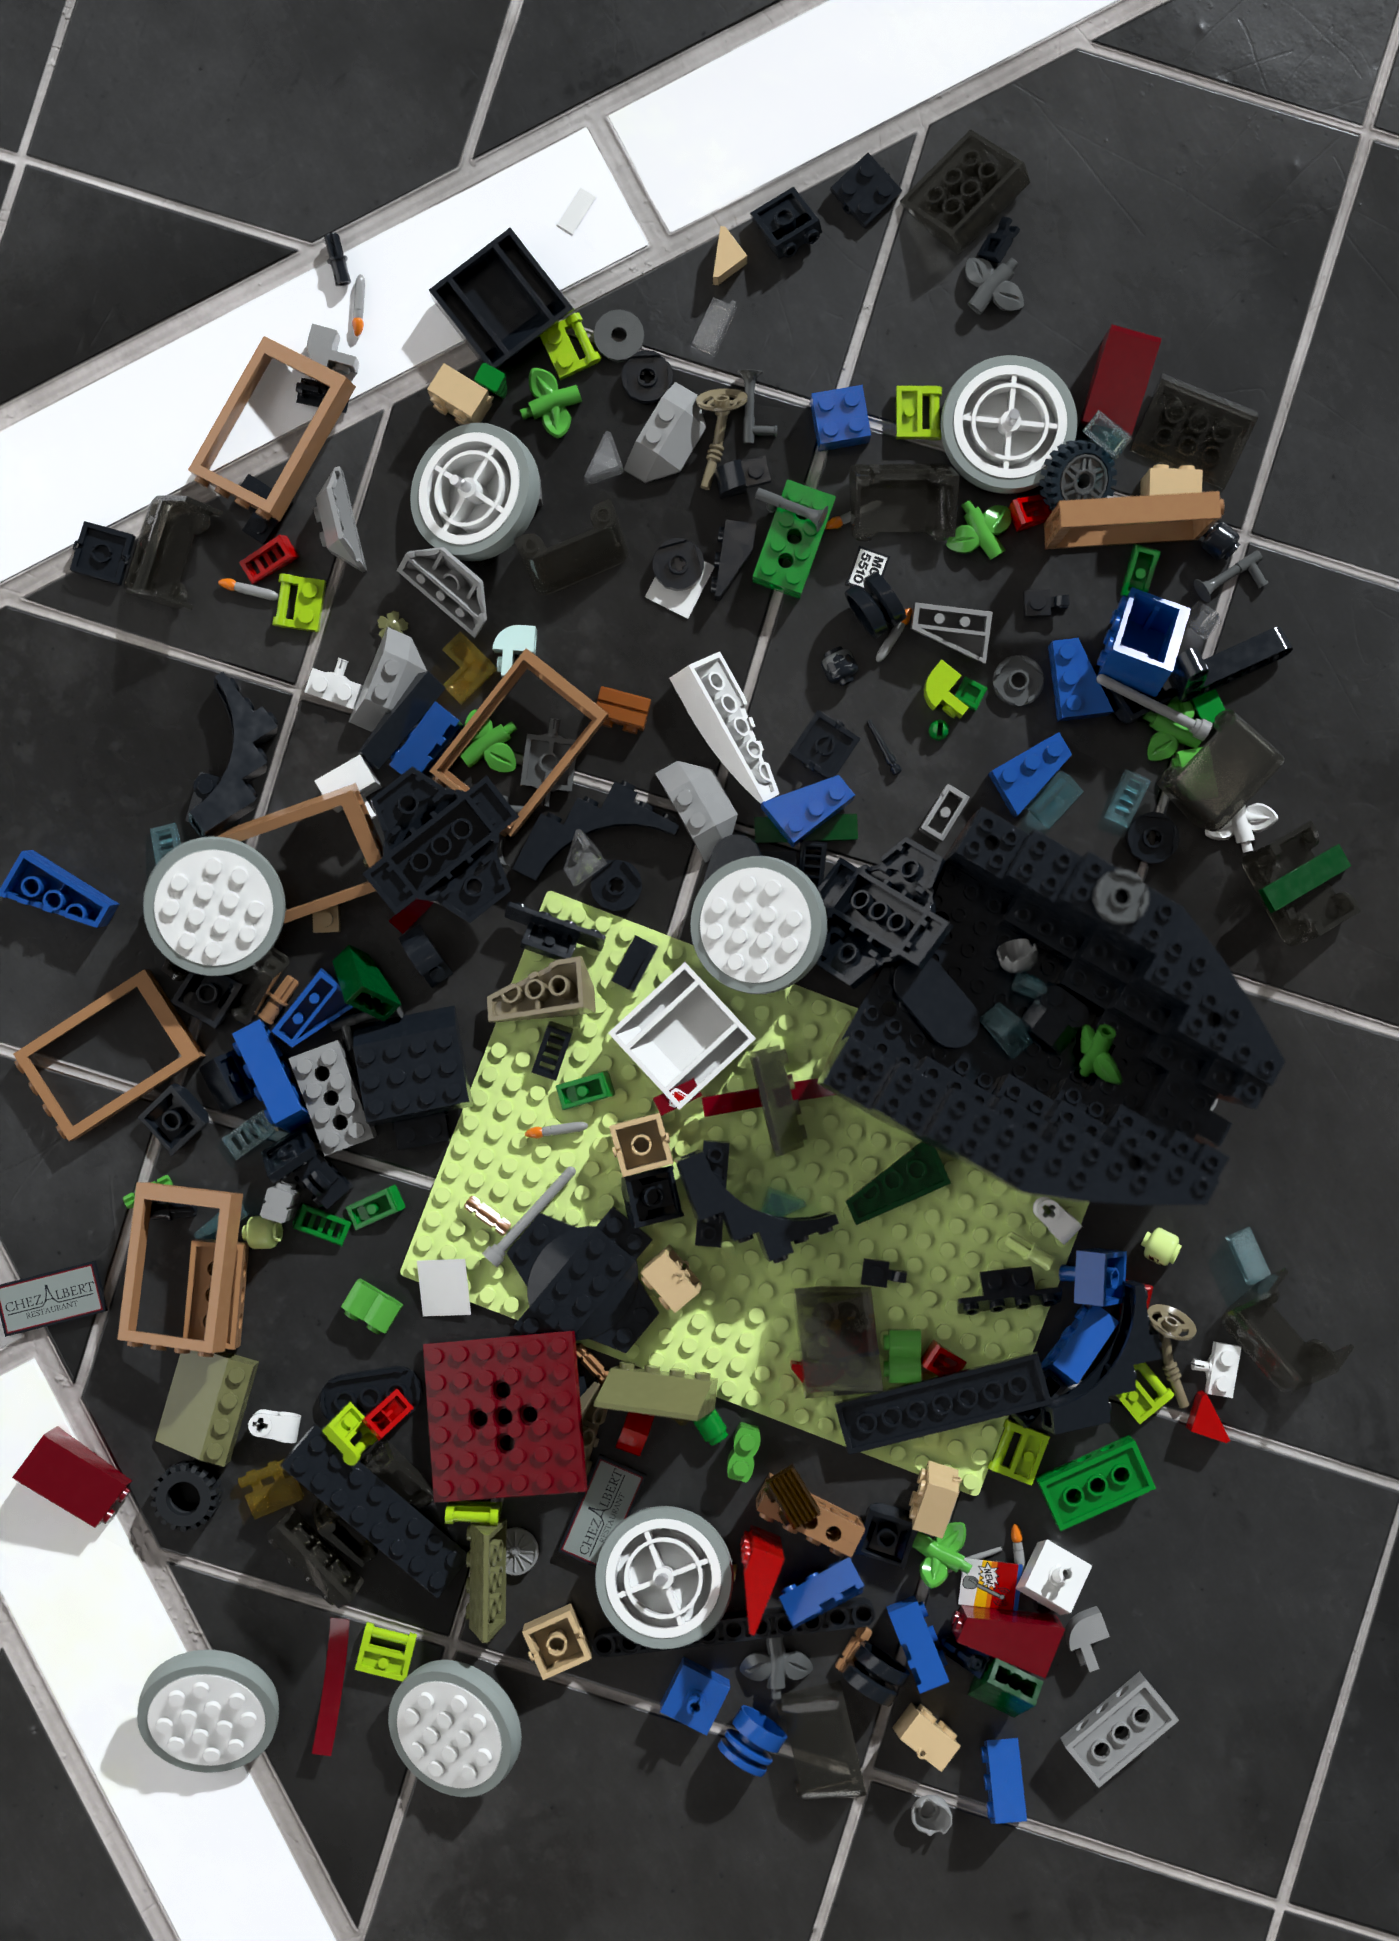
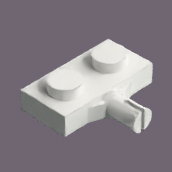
M338 658L334 672H323L312 668L305 693L354 709L363 685L352 682L344 676L349 661Z
M1213 1341L1212 1352L1208 1361L1192 1360L1191 1363L1196 1364H1191L1192 1370L1204 1371L1206 1373L1205 1393L1233 1398L1241 1353L1240 1346Z

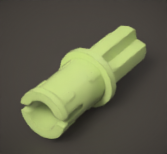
M1011 1232L1005 1239L1004 1244L1022 1255L1025 1261L1030 1260L1045 1271L1052 1267L1055 1257L1038 1248L1037 1243H1030L1014 1232Z

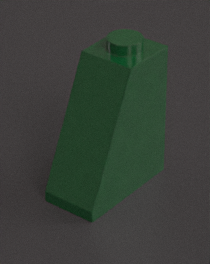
M348 945L332 961L346 1004L384 1022L401 1006L399 999L369 954Z

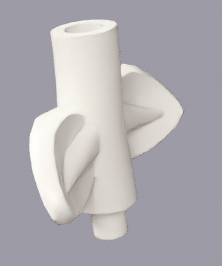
M1244 790L1226 793L1228 812L1215 813L1206 825L1205 835L1214 840H1227L1234 835L1236 843H1241L1243 853L1253 851L1251 843L1252 840H1255L1253 832H1262L1272 827L1277 822L1278 815L1272 808L1262 803H1255L1246 808Z

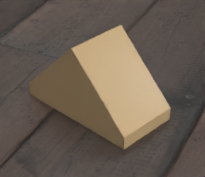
M720 226L713 285L721 284L747 264V254L724 226Z

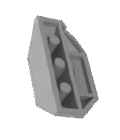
M676 382L668 389L635 441L623 471L644 483L681 472L706 430L702 410L696 404L697 394Z
M338 466L333 469L316 497L317 506L313 507L316 521L322 523L323 531L319 532L323 547L328 548L331 554L359 571L366 572L367 568L344 472Z
M444 547L407 552L397 571L475 638L487 620L483 581Z
M389 627L386 628L348 721L349 723L373 732L383 716L392 711L416 675L427 671L411 637Z
M676 761L658 771L655 775L706 863L710 861L716 844L721 839L732 835L738 814L713 769Z

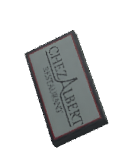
M96 1260L0 1284V1318L5 1337L108 1311Z
M599 1454L587 1481V1491L581 1495L558 1552L596 1568L605 1540L619 1523L630 1516L647 1474Z

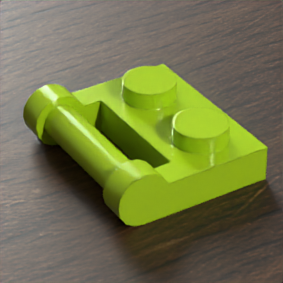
M579 312L571 314L539 336L560 380L601 361L599 353L595 352L581 323L583 319ZM573 328L586 355L581 360H579L567 335L566 330Z
M896 386V439H927L931 441L942 439L940 430L941 386ZM922 396L929 397V429H922Z
M279 574L278 582L281 585L276 617H273L272 625L319 632L326 581L290 574ZM291 585H296L298 590L292 620L287 619L286 615Z
M1146 1362L1134 1365L1135 1371L1138 1369L1157 1392V1398L1153 1400L1137 1379L1135 1381L1136 1391L1116 1395L1138 1424L1144 1422L1174 1396L1172 1390L1163 1385Z
M351 1401L328 1423L322 1432L343 1453L344 1462L347 1465L353 1466L360 1460L363 1451L378 1439L362 1421L364 1419L363 1414ZM360 1431L362 1438L354 1446L350 1440Z
M1005 1419L1003 1424L1005 1429L992 1461H989L987 1468L1032 1486L1050 1436L1029 1427L1024 1429L1020 1424ZM1017 1432L1021 1436L1010 1466L1007 1467L1002 1465L1013 1434Z
M450 1501L445 1510V1524H453L454 1521L490 1523L492 1526H498L502 1502Z
M367 1622L355 1670L403 1682L408 1676L418 1634L410 1632L408 1635L375 1627L374 1623ZM374 1637L406 1645L405 1652L370 1644L371 1638Z

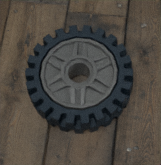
M1082 440L1067 441L1066 444L1057 446L1058 451L1053 450L1049 454L1052 459L1045 460L1044 464L1048 467L1047 470L1041 469L1040 474L1045 476V478L1039 480V485L1044 487V489L1040 490L1041 496L1046 497L1043 501L1046 505L1050 506L1049 509L1052 511L1059 501L1107 498L1108 495L1113 496L1115 492L1110 489L1111 486H1116L1117 480L1112 478V476L1117 475V469L1112 468L1115 462L1110 458V453L1097 444Z

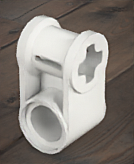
M1040 1197L1034 1202L1033 1213L1063 1245L1082 1228V1225L1070 1213L1049 1197ZM1044 1205L1049 1206L1050 1214L1044 1213L1042 1208Z
M261 1409L256 1411L250 1418L248 1429L256 1437L274 1439L284 1443H296L301 1415ZM260 1418L264 1419L263 1422L266 1424L264 1428H260V1423L257 1422Z

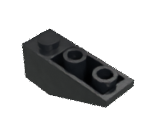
M726 519L725 527L720 526L718 542H722L721 552H716L714 567L719 568L718 577H712L710 591L715 593V601L722 599L751 557L756 531L755 523Z

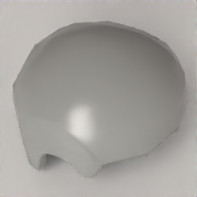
M1026 938L1005 942L996 951L1001 967L1010 973L1027 972L1038 962L1039 952L1036 944L1032 946Z
M926 1795L918 1798L913 1803L911 1820L917 1830L929 1836L936 1832L945 1834L952 1825V1813L943 1798L938 1795Z

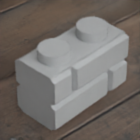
M947 784L920 826L919 831L938 843L943 842L970 797Z
M281 1180L275 1186L267 1188L264 1198L266 1203L262 1205L260 1216L278 1223H284L293 1219L297 1209L295 1204H298L301 1191L296 1189V1184Z

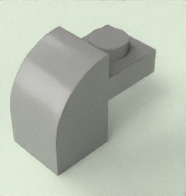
M312 323L307 340V350L310 358L330 369L335 367L334 370L342 374H349V372L357 373L360 365L357 357L337 351L341 339L338 331Z
M1097 1606L1077 1613L1070 1619L1065 1630V1641L1070 1651L1076 1650L1075 1653L1081 1666L1085 1665L1089 1672L1098 1670L1099 1666L1090 1644L1110 1636L1100 1610Z

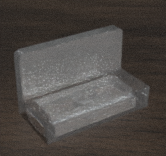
M713 297L694 337L692 346L716 356L736 312L737 302L731 300L730 304Z

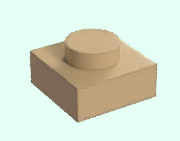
M332 906L313 913V933L341 932L340 906Z

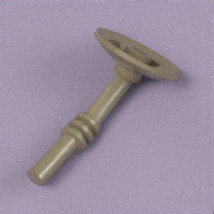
M728 388L706 391L696 398L698 407L713 411L718 415L713 444L709 445L710 449H708V455H706L708 461L700 485L702 489L710 490L717 463L721 462L728 414H730L731 410L743 406L748 400L747 394L743 391Z
M1162 1304L1152 1305L1148 1308L1147 1313L1150 1317V1324L1160 1333L1164 1363L1162 1369L1166 1370L1164 1371L1165 1376H1167L1166 1380L1171 1383L1179 1408H1185L1189 1406V1402L1180 1380V1370L1177 1367V1362H1174L1171 1338L1180 1341L1191 1340L1196 1334V1326L1186 1314L1176 1308ZM1155 1314H1159L1160 1318L1157 1321H1155L1152 1318V1316ZM1181 1332H1188L1186 1336H1179Z

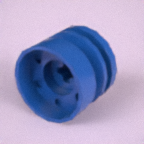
M743 1705L732 1720V1724L737 1730L727 1729L725 1737L721 1738L718 1742V1748L739 1768L755 1776L762 1777L767 1771L766 1765H771L773 1762L772 1757L767 1751L778 1753L787 1739V1734L768 1716L752 1707Z

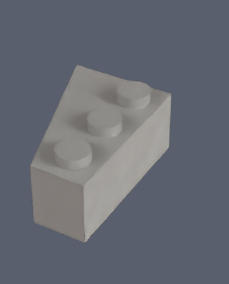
M915 602L912 608L910 629L978 662L986 664L993 612Z

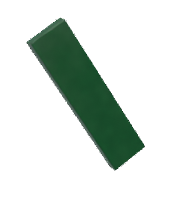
M836 814L804 840L817 842L858 840L857 814ZM754 817L756 844L788 843L768 817Z
M1337 844L1258 891L1270 913L1348 869L1351 867V864L1340 844Z

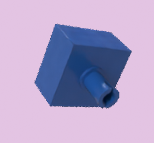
M1103 1248L1077 1250L1076 1266L1061 1265L1059 1269L1060 1281L1075 1282L1074 1303L1095 1306L1121 1304L1123 1297L1122 1281H1126L1127 1251Z
M683 1656L661 1700L660 1712L707 1736L730 1690V1680Z

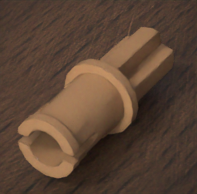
M287 975L275 993L269 995L271 998L258 1017L272 1025L283 1007L288 1006L287 1001L298 987L299 982L292 976Z

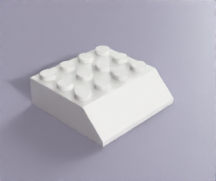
M686 962L608 1033L679 1110L756 1039ZM694 1078L697 1087L681 1102L669 1092V1090Z

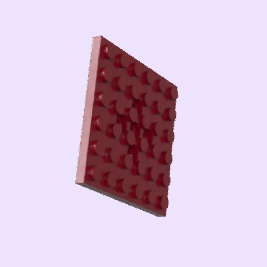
M575 1331L423 1344L434 1503L587 1491ZM505 1383L511 1389L509 1396L504 1395L502 1391ZM531 1407L535 1408L538 1413L535 1421L529 1416ZM507 1409L510 1410L513 1415L512 1421L510 1423L507 1422L504 1417L505 1411ZM482 1411L485 1412L488 1417V1421L485 1425L480 1421V1414ZM509 1435L515 1442L513 1449H510L506 1443Z

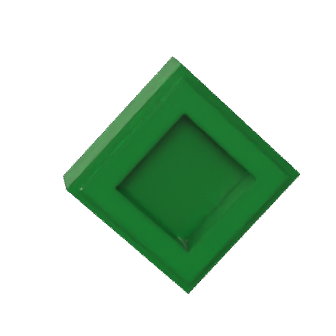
M965 676L954 696L975 712L988 688Z

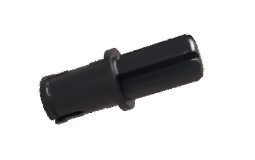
M336 232L326 234L324 239L329 255L327 262L331 265L335 286L349 285L352 282L346 263L348 258L343 253L340 237Z
M172 1202L151 1204L150 1220L168 1219V1221H173V1218H192L197 1215L196 1205Z

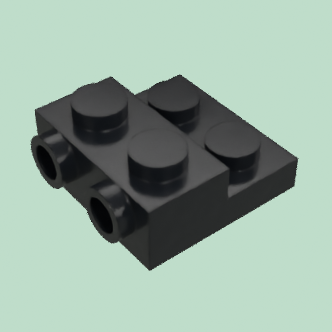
M794 186L750 213L751 219L765 236L766 243L778 259L784 256L787 258L792 257L800 246L805 243H815L822 233L820 220Z

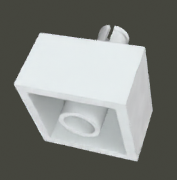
M361 755L356 756L315 780L322 795L356 783L371 819L376 817L365 797L382 788L368 761ZM342 805L332 808L337 813L344 810Z
M1046 1539L1037 1542L1016 1589L1059 1615L1071 1613L1092 1565Z

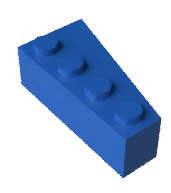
M34 850L21 851L0 888L1 897L16 900L19 903L31 905L43 911L62 915L65 918L96 928L107 926L120 905Z
M259 1019L232 1033L236 1041L233 1043V1047L238 1056H243L246 1063L243 1065L244 1071L249 1079L253 1078L256 1087L253 1089L259 1101H264L267 1108L264 1110V1113L269 1123H274L290 1133L302 1124L311 1122L308 1110L302 1104L304 1099L301 1091L294 1082L291 1083L290 1081L294 1076L291 1069L284 1060L280 1061L279 1059L283 1054L268 1025Z

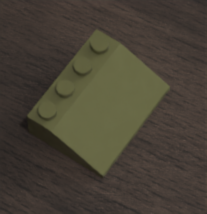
M190 1350V1354L180 1353L155 1441L198 1460L225 1467L232 1458L259 1361L225 1351L214 1353V1357L198 1356V1351Z
M619 1362V1365L610 1369L595 1399L594 1407L698 1421L715 1410L718 1378H711V1374L707 1372H695V1375L685 1374L683 1369L671 1368L669 1372L660 1371L659 1366L645 1365L643 1369L636 1368L635 1363Z
M499 1518L498 1526H492L490 1523L471 1522V1525L467 1527V1541H470V1551L467 1553L466 1565L470 1567V1577L466 1581V1592L470 1593V1603L466 1606V1619L469 1620V1628L482 1643H488L506 1623L507 1519Z

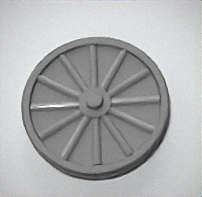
M513 1527L507 1529L506 1574L522 1575L536 1564L539 1555L538 1544L534 1536L523 1528Z

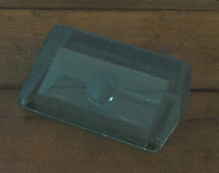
M1059 771L1026 808L1049 829L1084 791L1070 775Z
M1250 1227L1226 1236L1247 1285H1254L1271 1274Z

